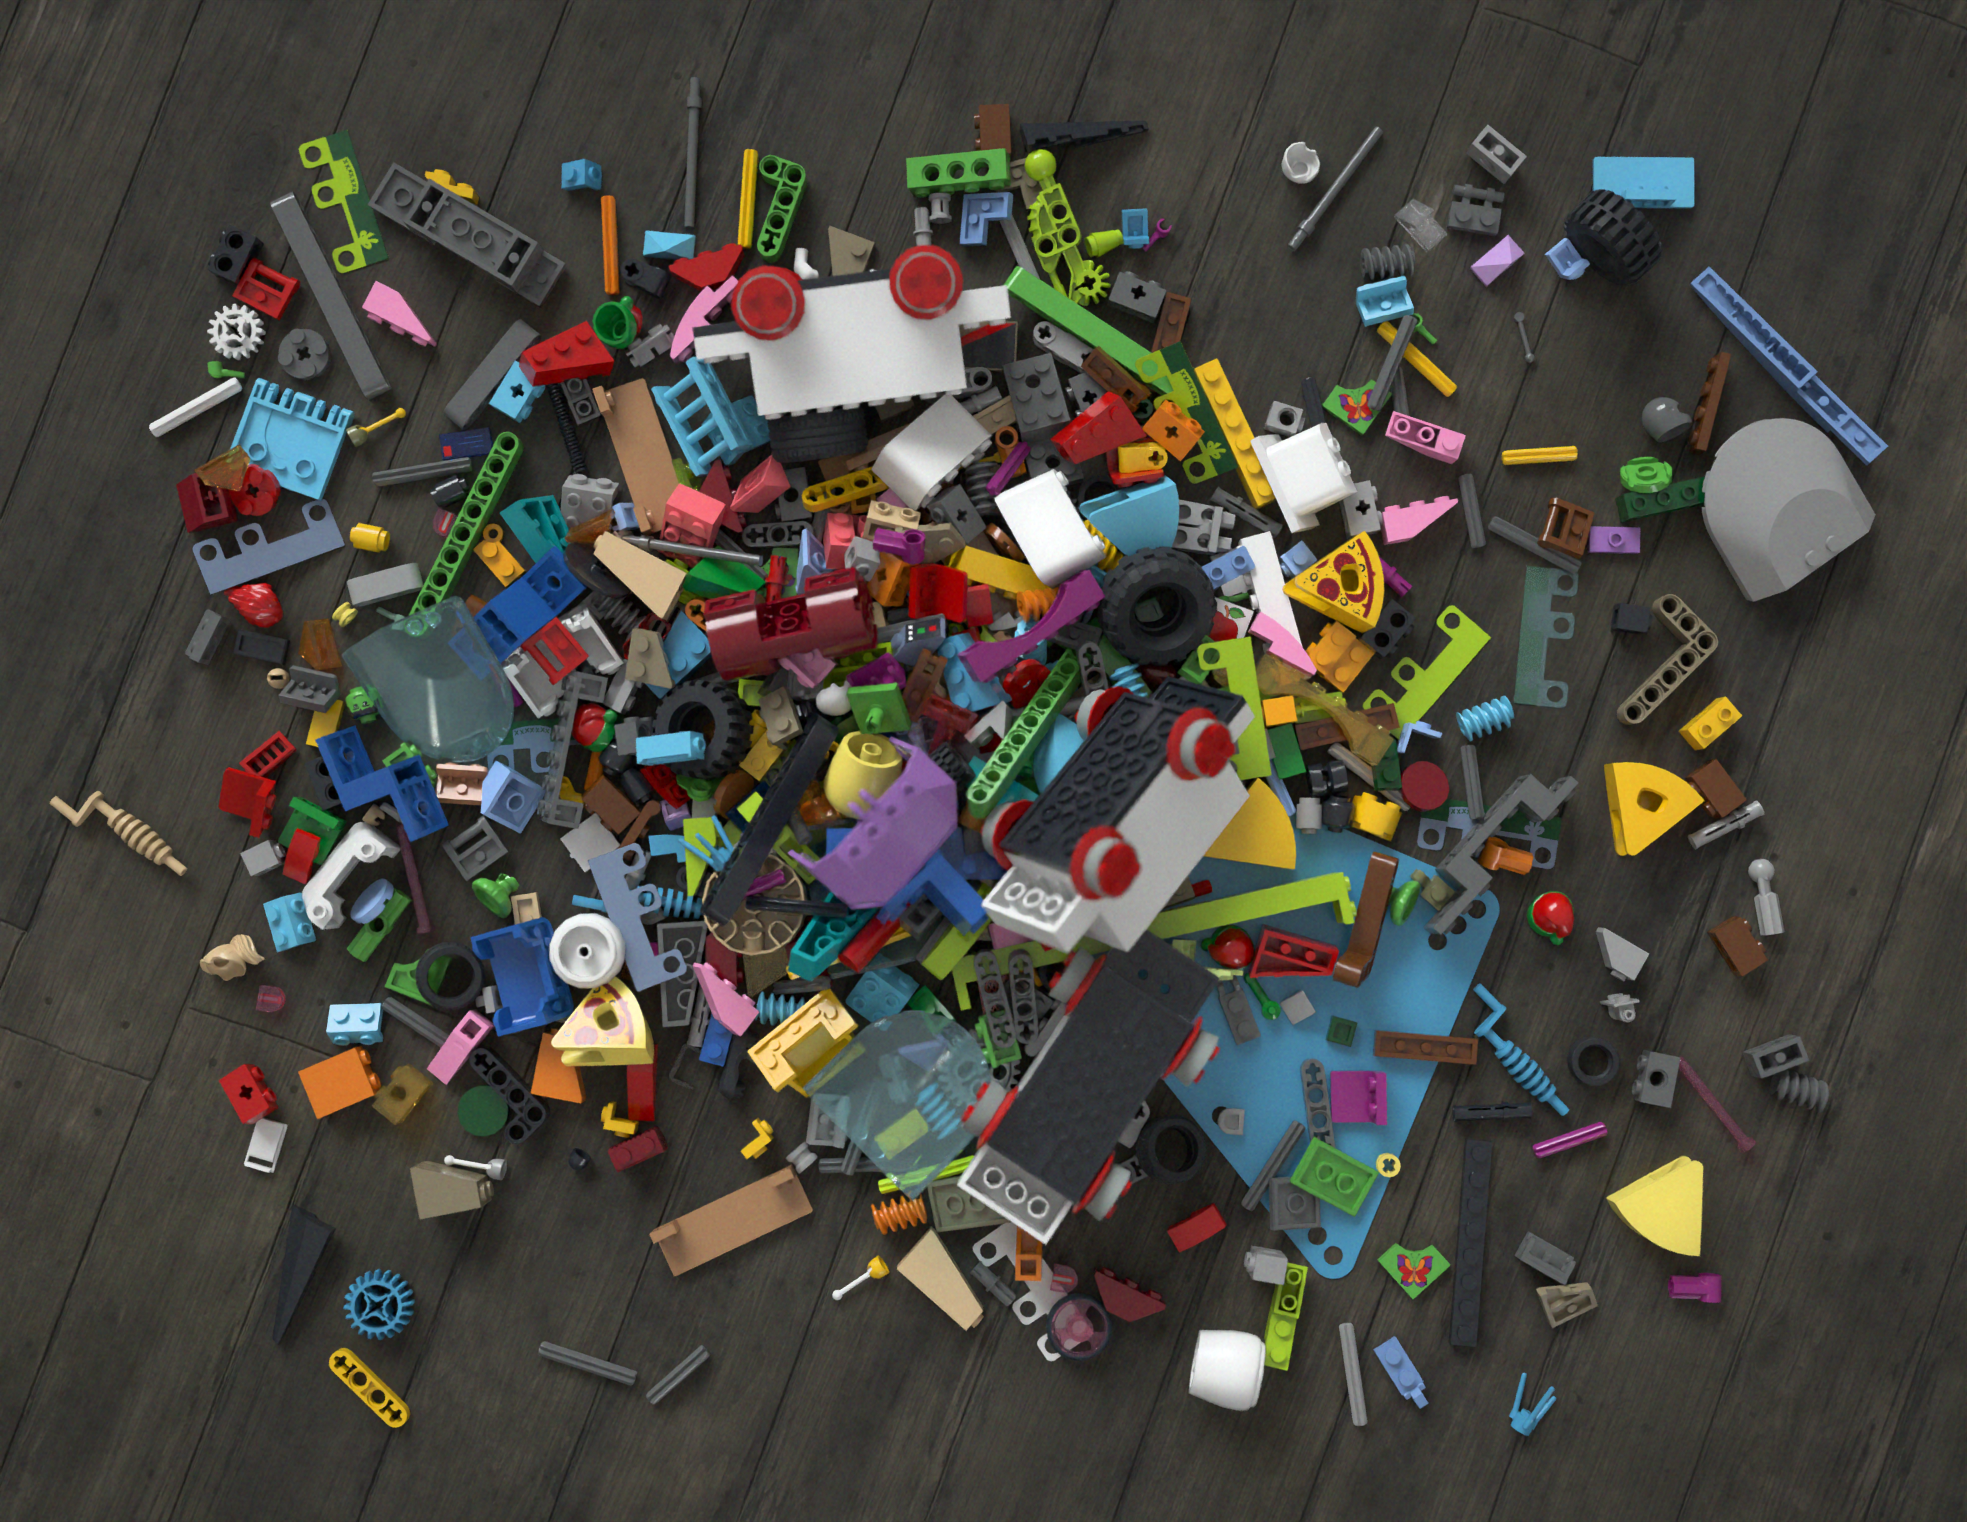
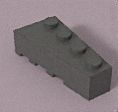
M705 921L657 924L659 955L677 949L681 952L687 968L683 975L660 983L663 1027L689 1025L698 979L693 965L694 963H701L708 927ZM669 956L664 960L663 967L667 972L674 973L679 969L680 962L676 957Z

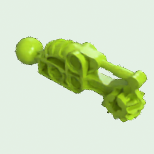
M1045 149L1033 150L1025 159L1024 167L1029 178L1038 181L1043 190L1036 197L1038 200L1029 206L1031 212L1027 216V219L1030 221L1029 232L1033 234L1031 239L1043 269L1048 272L1055 290L1068 298L1063 284L1060 283L1055 271L1063 253L1071 272L1069 299L1076 304L1088 306L1092 296L1094 302L1098 304V293L1103 297L1107 296V293L1101 290L1102 287H1111L1110 283L1102 282V280L1109 278L1110 275L1109 273H1104L1100 276L1099 274L1104 268L1102 265H1099L1093 271V260H1082L1077 247L1082 239L1081 231L1060 183L1056 184L1053 177L1056 170V160L1052 153ZM1064 206L1067 210L1066 216L1060 220L1054 218L1053 212L1055 208ZM1069 229L1074 230L1077 234L1075 241L1072 243H1066L1063 240V234ZM1044 240H1051L1053 242V249L1050 253L1045 254L1040 250V245ZM1086 277L1092 280L1096 279L1092 290L1088 287H1081L1086 283Z

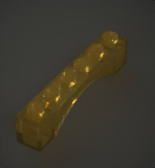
M1265 654L1260 658L1255 666L1260 692L1266 696L1279 694L1293 695L1318 705L1331 715L1341 727L1348 740L1351 752L1372 766L1378 765L1394 740L1389 736L1390 731L1378 724L1376 727L1367 722L1369 718L1358 710L1352 712L1346 708L1348 704L1337 696L1331 698L1325 694L1326 689L1316 682L1310 684L1304 680L1305 675L1297 669H1287L1282 665L1284 661L1274 654H1270V656Z

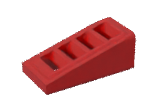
M278 731L239 764L247 773L268 778L296 751V748ZM277 741L286 749L283 753L274 745ZM271 749L278 757L273 759L267 751ZM262 755L269 762L267 766L259 759ZM254 763L261 769L258 773L252 767Z

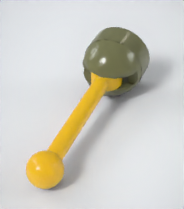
M398 408L394 414L367 428L355 425L349 427L346 431L354 446L358 447L367 440L368 432L396 418L405 417L406 412L403 408Z

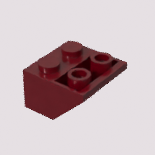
M213 468L191 474L176 484L189 534L238 521L235 506L230 498L227 487L228 477L226 472Z

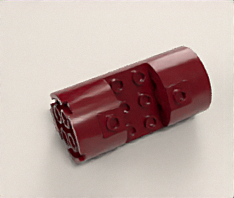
M856 567L805 578L804 594L766 602L764 597L760 594L757 595L754 589L706 600L703 615L706 620L711 654L720 676L725 681L753 675L772 674L779 671L780 664L777 661L778 659H783L796 653L806 654L814 649H818L824 659L830 660L835 658L842 659L848 655H853V653L878 647V626L874 624L873 601L863 575L860 576Z

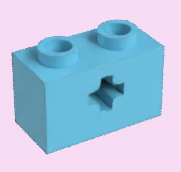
M515 360L489 404L506 416L521 423L522 419H527L532 411L531 405L536 397L539 398L542 395L545 385L532 386L519 368V362ZM517 390H518V391H523V392H524V395H523V396H520V395L517 396L515 393H516Z

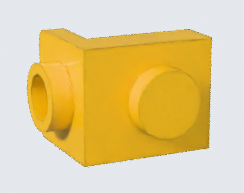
M611 1101L608 1103V1107L604 1106L601 1115V1121L604 1122L603 1129L615 1131L614 1135L620 1137H630V1134L634 1135L637 1132L639 1121L614 1117L617 1102Z
M757 1118L752 1122L760 1136L741 1150L746 1159L752 1155L755 1159L767 1150L765 1145L774 1138L771 1135L774 1131L766 1120L761 1121Z

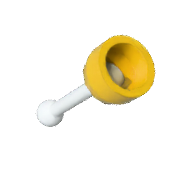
M880 1256L872 1259L868 1263L867 1273L841 1290H835L832 1293V1297L835 1300H840L844 1293L871 1276L872 1278L879 1279L887 1275L889 1269Z

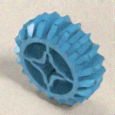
M381 1269L375 1270L374 1275L371 1271H368L364 1277L359 1276L356 1278L357 1284L349 1286L352 1293L346 1294L345 1299L351 1303L345 1304L344 1309L351 1310V1313L346 1315V1319H354L355 1322L351 1324V1328L359 1326L358 1335L368 1331V1339H372L376 1334L378 1340H382L385 1334L388 1338L394 1336V1331L400 1333L403 1330L402 1325L409 1324L410 1320L407 1316H411L414 1310L408 1306L413 1305L415 1300L408 1299L413 1290L409 1289L406 1291L404 1289L408 1281L405 1280L401 1284L398 1282L400 1274H396L391 1278V1270L385 1271L384 1275ZM371 1285H382L389 1288L390 1291L382 1293ZM363 1293L365 1294L364 1299L367 1302V1308L364 1312L361 1306ZM395 1296L398 1302L396 1316L394 1315L395 1310L392 1307V1300ZM387 1297V1300L383 1302L384 1305L382 1307L372 1311V1309L376 1306L377 1302H379L380 1300L382 1301ZM371 1316H378L382 1321L385 1320L387 1323H375L368 1318H370Z

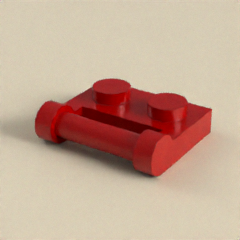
M253 258L232 296L280 321L291 298L300 287V280L294 277L288 278L263 265L261 260ZM259 273L285 288L281 293L255 280V276Z
M557 617L520 646L524 652H529L549 676V682L553 686L589 657ZM539 640L546 645L562 664L563 668L560 671L554 668L535 645Z

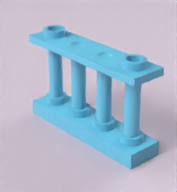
M691 357L686 361L690 370L689 375L672 388L670 386H654L651 390L655 396L656 403L661 407L689 462L691 471L696 477L707 476L711 469L709 463L729 448L731 451L746 450L753 444L711 363H704V358L697 359V357ZM696 382L701 391V396L682 410L676 397ZM707 404L712 413V418L693 432L687 419ZM716 427H719L724 440L704 454L698 441Z

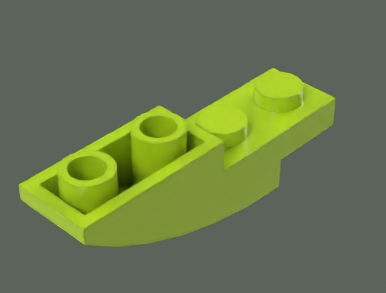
M755 791L737 810L750 822L763 798ZM786 823L773 849L810 884L816 878L791 857L788 852L793 850L797 854L805 853L815 862L821 859L806 844L799 845L791 827Z
M984 882L980 884L975 892L985 900L993 889ZM987 914L989 919L974 934L969 931L963 936L953 924L948 925L921 964L939 980H942L960 961L992 919L989 914Z
M1287 1262L1284 1285H1275L1264 1335L1266 1347L1264 1366L1288 1371L1296 1321L1299 1319L1308 1267Z

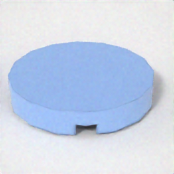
M383 878L372 883L354 903L350 913L351 918L358 924L369 923L384 910L385 905L383 902L386 898L388 900L392 898L394 892L393 885Z

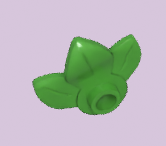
M677 774L676 781L679 786L687 790L690 798L702 802L709 800L712 794H715L720 782L725 777L704 780Z

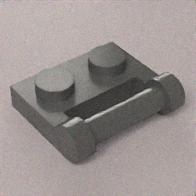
M485 815L478 818L476 824L451 841L447 840L442 844L444 850L466 881L471 880L510 852ZM483 830L487 834L485 838L459 855L457 848Z

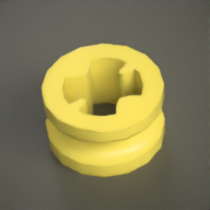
M349 602L343 603L332 615L333 620H339L341 627L349 624L358 612L355 608H350L351 604Z
M1383 1153L1377 1158L1376 1168L1383 1176L1394 1177L1400 1171V1161L1393 1154ZM1385 1159L1388 1161L1393 1159L1394 1162L1391 1164L1393 1169L1391 1171L1388 1169L1383 1171L1382 1168L1385 1166L1383 1161Z

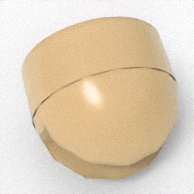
M275 668L268 673L267 680L273 688L282 689L287 686L290 677L287 671ZM283 675V680H272L273 676Z
M373 804L362 820L371 826H377L381 823L376 818L384 819L385 814L379 806Z

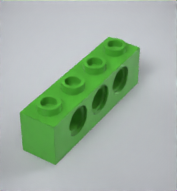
M1005 148L906 158L907 188L916 197H928L930 193L938 192L951 195L958 190L973 193L978 192L979 188L1001 190L1004 189V186L1011 185L1010 155ZM984 167L989 168L985 176H978L980 169ZM964 170L961 178H953L956 171ZM939 172L937 180L929 181L932 173Z

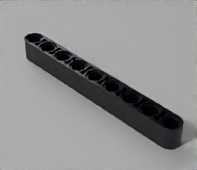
M814 714L807 722L803 733L797 739L701 906V914L721 926L727 925L734 916L838 734L839 728L819 714Z

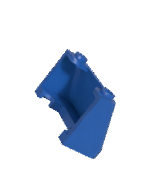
M545 917L470 937L474 954L481 960L490 959L503 1005V1008L495 1012L493 1024L498 1036L545 1025L568 1017L573 1012L574 1005L569 985L555 973L549 959V944L554 932L551 923Z

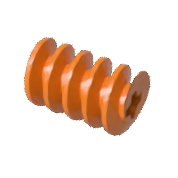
M1055 587L1053 590L1046 588L1043 591L1036 589L1034 592L1026 590L1024 593L1018 591L1017 608L1023 621L1028 623L1030 615H1032L1034 622L1039 621L1040 614L1043 618L1054 602L1059 587Z
M921 1191L920 1199H917L911 1193L909 1202H907L904 1196H901L899 1205L894 1199H891L890 1207H887L884 1201H882L880 1210H877L875 1205L871 1204L877 1230L880 1229L883 1235L888 1233V1226L893 1232H897L898 1223L903 1229H907L908 1221H910L913 1227L917 1226L918 1218L923 1224L927 1223V1211Z

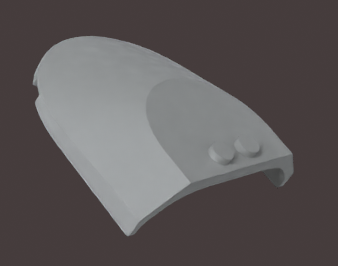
M1764 419L1740 429L1715 454L1716 460L1711 470L1706 472L1702 492H1705V507L1702 508V514L1706 529L1744 597L1753 602L1781 593L1794 586L1868 533L1876 515L1831 440L1815 427L1794 419Z

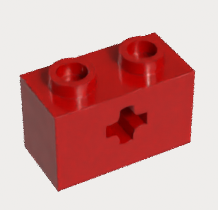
M243 1064L219 1080L243 1124H254L279 1108L275 1102L277 1097L274 1091L267 1087L263 1080L265 1078L263 1071L254 1064Z

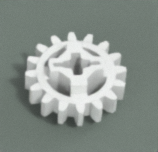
M233 304L232 310L227 306H223L224 313L221 314L216 311L217 320L209 321L214 326L213 329L207 330V333L214 336L209 340L210 343L217 345L215 350L220 354L223 353V356L228 359L233 355L236 360H240L241 354L246 358H250L249 351L252 350L257 353L256 344L264 343L259 338L260 335L266 334L263 329L259 328L264 324L263 321L256 319L258 314L254 311L250 312V309L245 305L240 309L237 304ZM232 326L239 331L242 338L234 333V330L231 328Z

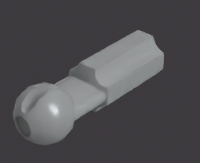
M1766 859L1754 860L1749 866L1748 873L1750 878L1757 882L1759 894L1754 897L1760 934L1762 936L1784 933L1778 894L1771 892L1770 880L1774 875V867Z

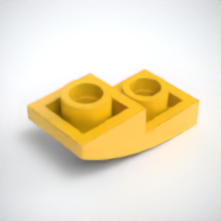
M436 169L434 172H425L427 180L431 179L470 203L478 205L479 195L471 185L458 183L456 186L452 176L443 170Z

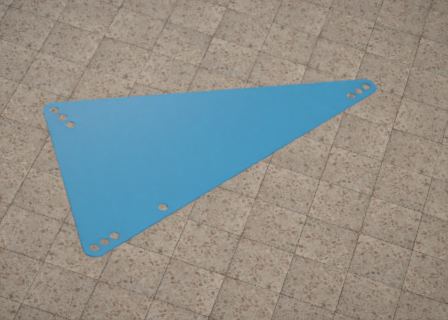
M1005 702L1010 708H1014L1009 702ZM932 709L924 718L920 716L917 723L914 722L915 726L920 725L921 731L925 720L933 713ZM941 726V730L934 733L942 737V733H946L947 729ZM912 734L900 736L898 738L901 741L908 743V739L912 738ZM925 745L927 756L929 757L934 750ZM1017 775L1014 780H1015V781H1017L1018 779L1020 780V779H1021V776H1020V775ZM956 795V808L959 809L958 795ZM1296 809V813L1289 816L1296 843L1295 870L1202 856L1188 874L1191 884L1209 880L1212 892L1163 910L1328 873L1343 872L1344 877L1348 876L1351 891L1348 892L1350 902H1354L1357 912L1369 861L1373 852L1399 858L1393 887L1399 888L1408 881H1414L1410 875L1415 869H1420L1429 879L1437 875L1455 892L1457 889L1435 870L1436 867L1346 829H1343L1342 833L1331 832L1327 830L1328 826L1322 824V829H1317L1316 834H1301V829L1296 828ZM1487 890L1482 896L1477 895L1473 899L1480 900L1485 904V914L1481 918L1475 919L1468 912L1464 915L1460 913L1458 916L1463 917L1466 921L1465 931L1461 934H1453L1451 932L1445 934L1443 932L1447 943L1441 950H1434L1429 946L1428 938L1431 934L1424 928L1427 922L1437 913V910L1420 895L1411 915L1401 926H1397L1391 921L1388 905L1371 973L1359 988L1333 981L1335 966L1338 959L1347 951L1354 923H1337L1332 901L1229 924L1246 930L1253 941L1254 950L1262 924L1336 945L1339 950L1332 975L1330 976L1293 975L1283 977L1259 976L1256 978L1269 999L1278 1004L1299 990L1305 993L1316 1013L1292 1025L1281 1006V1013L1278 1018L1269 1020L1262 1016V1005L1249 985L1244 981V975L1248 972L1250 964L1246 968L1241 969L1244 971L1243 976L1236 975L1240 988H1243L1261 1036L1240 1045H1236L1218 999L1219 994L1215 986L1192 1023L1199 1016L1203 1017L1201 1029L1218 1037L1216 1045L1220 1049L1212 1061L1207 1060L1203 1066L1205 1072L1197 1084L1192 1081L1189 1086H1185L1173 1074L1163 1079L1249 1188H1251L1293 1121H1298L1304 1125L1305 1131L1275 1177L1292 1176L1310 1144L1300 1075L1302 1062L1309 1058L1320 1061L1324 1066L1330 1113L1331 1071H1383L1386 1073L1387 1125H1376L1373 1122H1332L1336 1149L1378 1171L1376 1160L1379 1155L1390 1153L1399 1158L1438 1061L1373 1056L1375 1030L1441 1036L1450 1035L1499 916L1498 900L1490 890ZM1221 926L1162 939L1169 945L1173 944V939L1197 940L1195 962L1203 967L1223 968L1210 956L1209 951H1204L1201 947L1202 940L1211 938L1212 934ZM1109 951L1093 954L1091 956L1097 959L1104 953L1108 954ZM1145 969L1138 972L1139 978L1146 976ZM1222 980L1226 994L1234 991L1229 980ZM1161 985L1160 991L1166 992L1168 990V985ZM1332 1015L1357 1022L1351 1047L1325 1040ZM1313 1063L1305 1071L1312 1078V1082L1307 1081V1086L1313 1083L1321 1084V1080H1315V1072L1319 1071V1068L1315 1067ZM1314 1088L1309 1092L1311 1102H1319L1323 1097L1322 1091L1318 1088ZM1219 1106L1244 1109L1243 1135L1224 1133L1212 1119L1213 1110ZM1316 1114L1313 1117L1312 1123L1314 1127L1321 1128L1325 1125L1326 1117L1323 1114ZM1328 1131L1323 1133L1314 1132V1136L1319 1135L1320 1140L1323 1142V1134L1328 1135ZM1385 1159L1383 1161L1385 1165L1382 1168L1383 1171H1386V1169L1391 1171L1393 1169L1391 1165L1394 1162L1393 1159H1390V1161ZM1381 1173L1378 1174L1355 1217L1320 1199L1321 1227L1325 1229L1327 1234L1326 1240L1322 1244L1314 1245L1309 1241L1308 1232L1311 1228L1284 1230L1320 1275L1330 1279H1337L1347 1275L1352 1270L1390 1177H1385ZM1269 1187L1260 1200L1268 1211ZM1330 1246L1340 1248L1343 1254L1342 1260L1336 1265H1330L1324 1259V1252Z

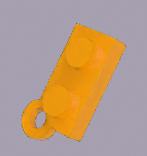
M489 524L483 531L485 540L473 550L502 584L508 588L524 575L526 570L501 543L504 537L503 529L497 524ZM495 529L498 532V536L492 539L489 536V532Z

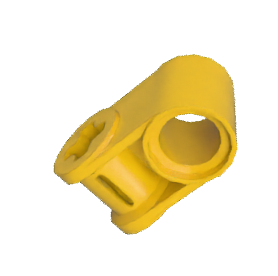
M1158 442L1127 443L1118 447L1119 472L1121 473L1158 470L1167 463L1168 457L1165 448ZM1154 451H1158L1157 460H1152L1151 456H1153Z

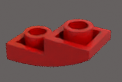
M653 764L652 766L646 765L640 770L652 787L675 809H679L691 799L687 794V790L677 783V775L671 771L670 767H666L664 764Z
M297 828L287 852L283 875L306 885L311 878L312 865L318 856L321 838Z
M1213 1203L1192 1212L1190 1218L1169 1226L1167 1232L1178 1251L1182 1252L1225 1228L1227 1224Z

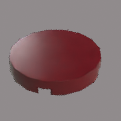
M1418 761L1409 765L1401 773V797L1412 809L1420 812L1431 811L1440 807L1447 799L1449 793L1448 779L1437 765L1427 761Z

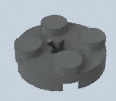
M297 328L293 329L282 340L279 347L278 361L292 377L305 381L316 376L319 377L326 372L331 362V352L329 351L327 341L319 333L310 329ZM308 348V353L311 355L310 358H304L301 361L300 351Z

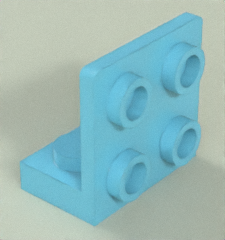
M752 395L735 401L732 405L753 445L746 450L731 451L730 448L720 455L725 465L735 464L745 452L771 441L769 438L768 421L764 415H758L757 402ZM712 413L708 415L702 425L712 418ZM719 427L708 433L714 446L724 440Z

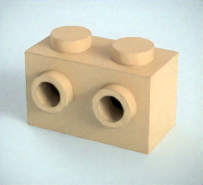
M871 500L862 538L874 540L877 528L895 531L897 527H903L904 530L918 529L921 512L910 508L889 505L886 502Z

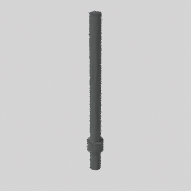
M698 77L690 78V96L687 97L689 125L684 227L690 229L694 228L699 110H702L700 78Z
M1376 126L1309 217L1306 220L1303 219L1297 227V233L1287 245L1291 250L1296 251L1305 237H1309L1315 229L1314 225L1383 134L1382 129Z
M624 535L622 537V540L644 551L651 552L654 549L761 566L763 563V556L656 540L653 536L646 535L641 537Z

